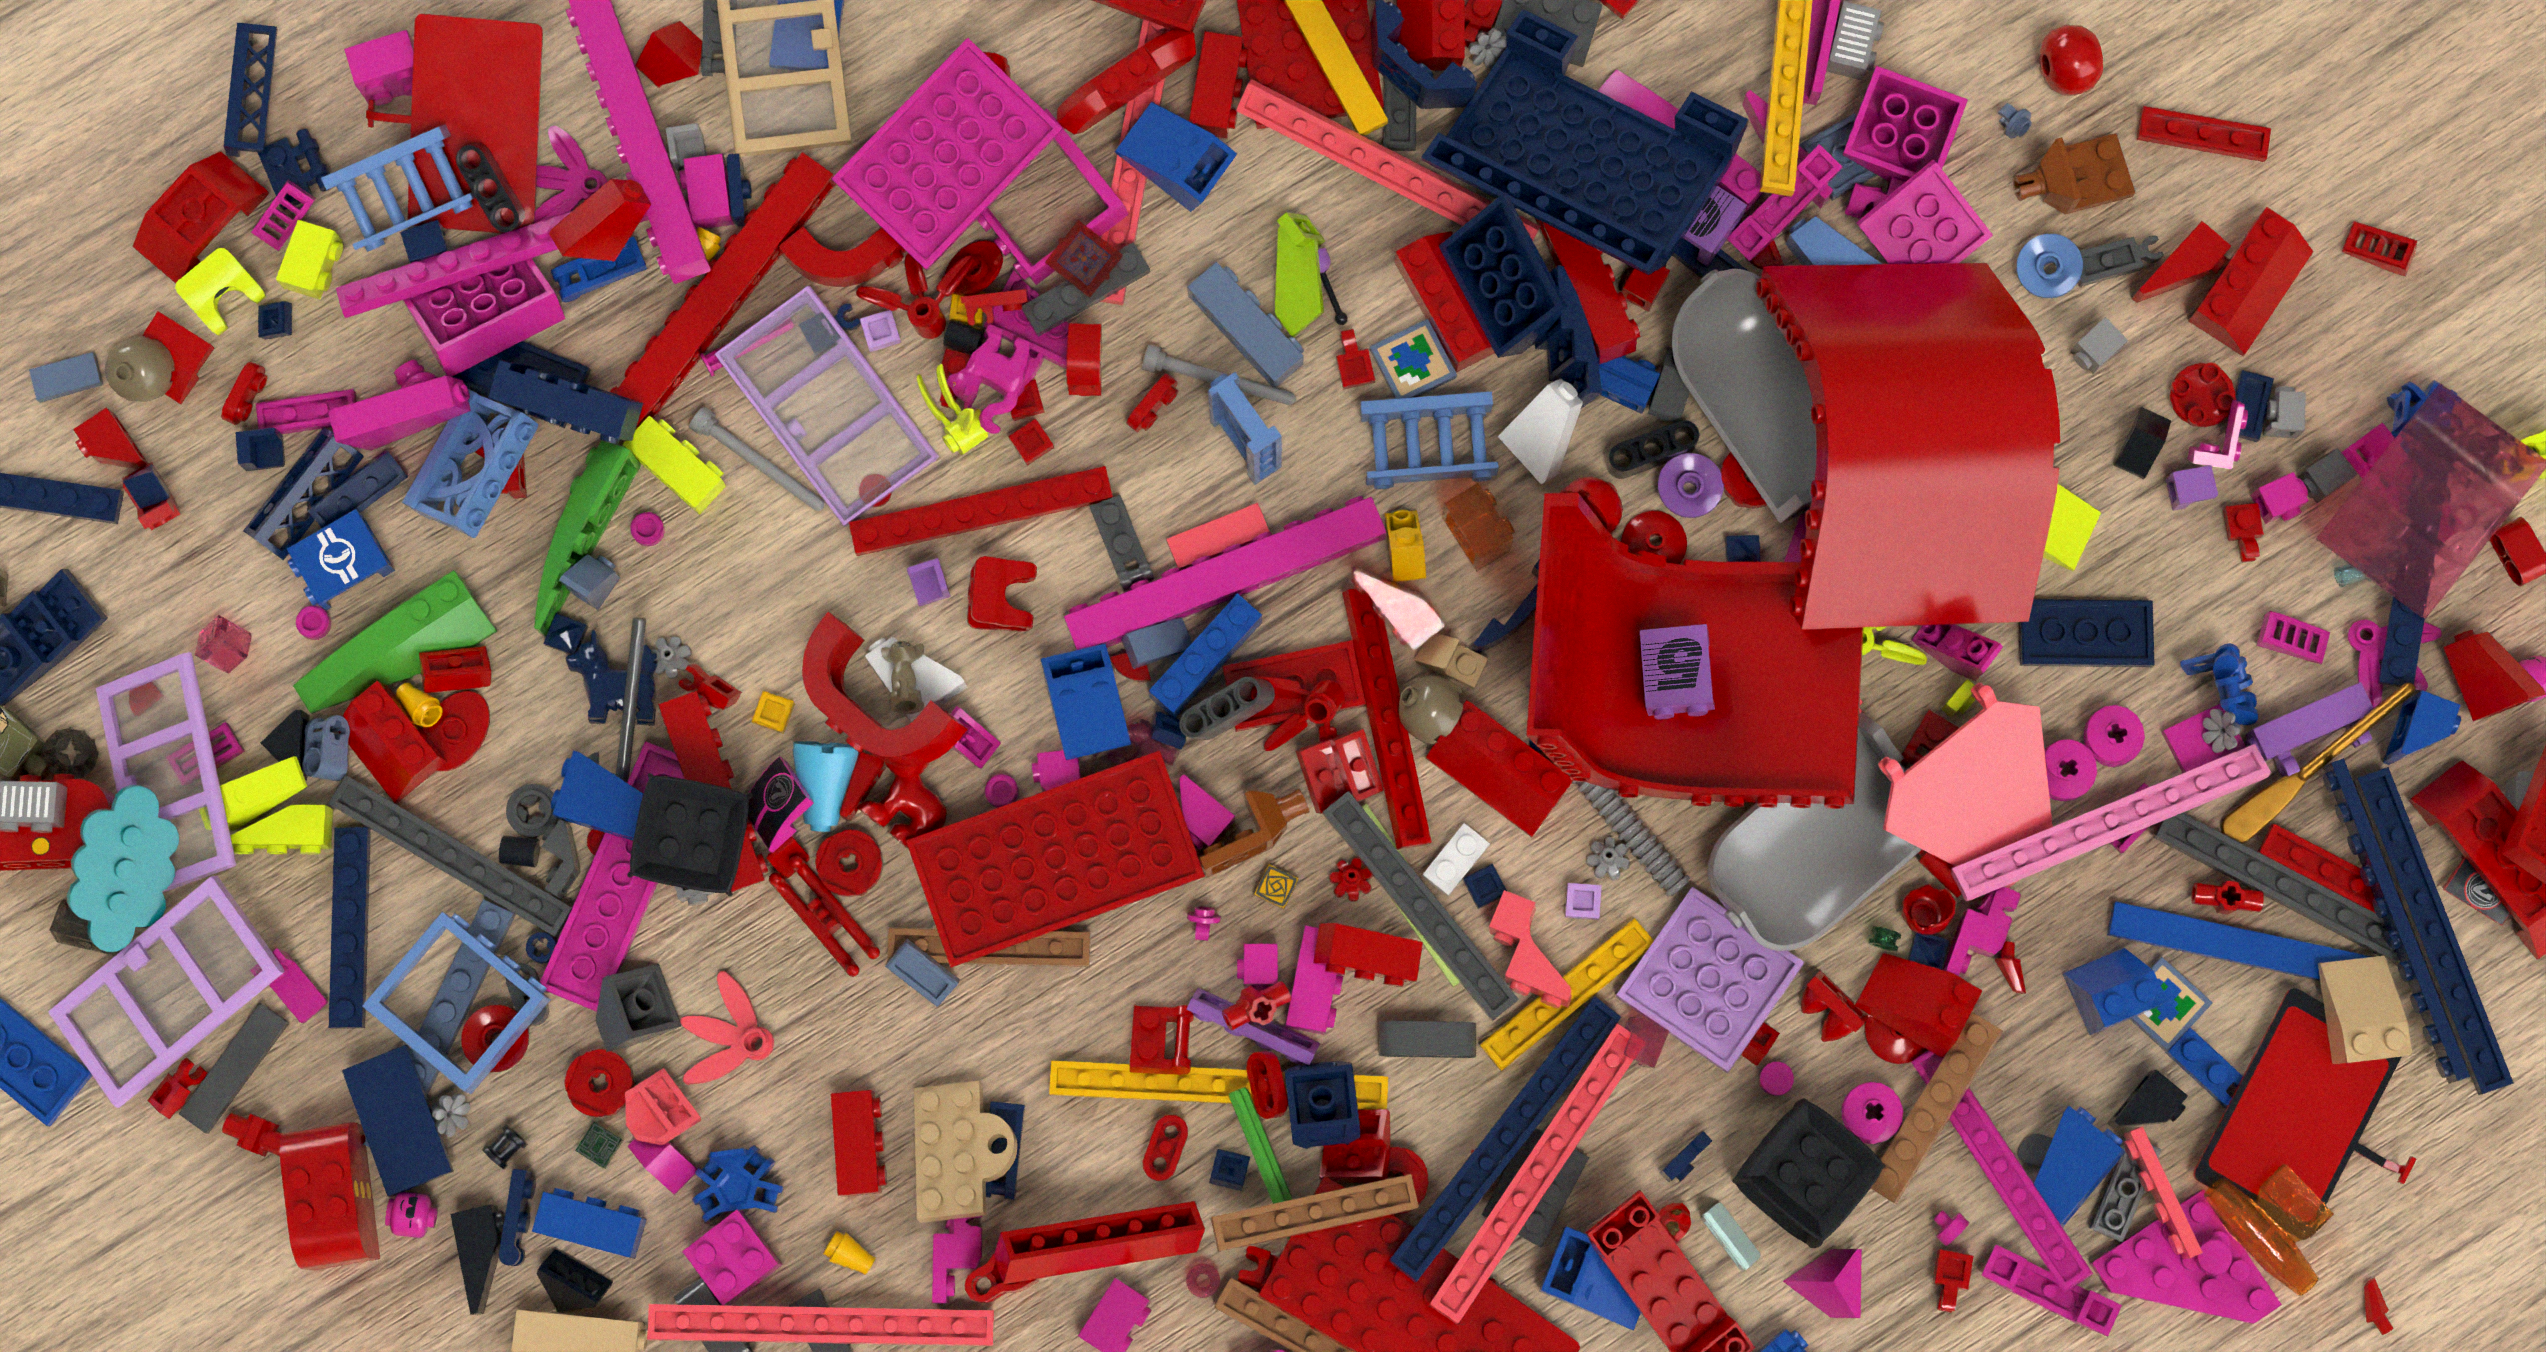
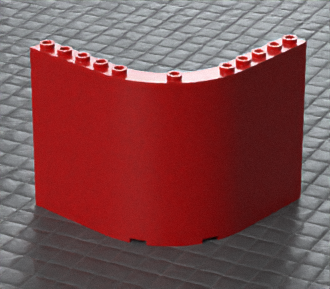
M1987 263L1763 266L1762 277L1757 280L1756 293L1803 367L1813 403L1811 407V420L1816 427L1815 480L1812 481L1810 488L1812 502L1810 510H1807L1805 514L1807 530L1805 539H1802L1800 542L1801 563L1800 568L1795 570V596L1791 597L1789 603L1790 613L1795 617L1801 629L2029 622L2058 486L2059 467L2053 466L2054 444L2060 443L2059 409L2052 369H2045L2041 354H2044L2045 348L2040 336Z
M1544 493L1526 736L1562 772L1570 775V780L1587 782L1617 790L1618 795L1621 797L1635 798L1638 795L1691 800L1692 805L1702 807L1711 806V802H1724V805L1729 807H1743L1744 802H1757V806L1765 808L1777 807V803H1790V806L1794 808H1810L1812 803L1824 804V807L1830 809H1842L1844 804H1854L1864 627L1801 629L1795 617L1791 615L1789 608L1790 599L1792 596H1795L1796 590L1795 570L1800 568L1801 562H1716L1685 559L1683 565L1666 563L1667 556L1646 551H1638L1632 554L1628 552L1629 545L1618 541L1607 531L1578 493ZM1707 624L1710 643L1709 657L1712 694L1715 710H1708V714L1703 716H1689L1687 712L1674 713V717L1669 719H1655L1654 715L1648 716L1645 706L1640 630Z

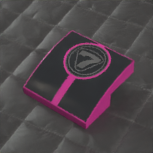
M781 756L770 764L749 793H752V798L749 799L748 819L767 849L773 853L797 831L792 823L814 804L788 762Z

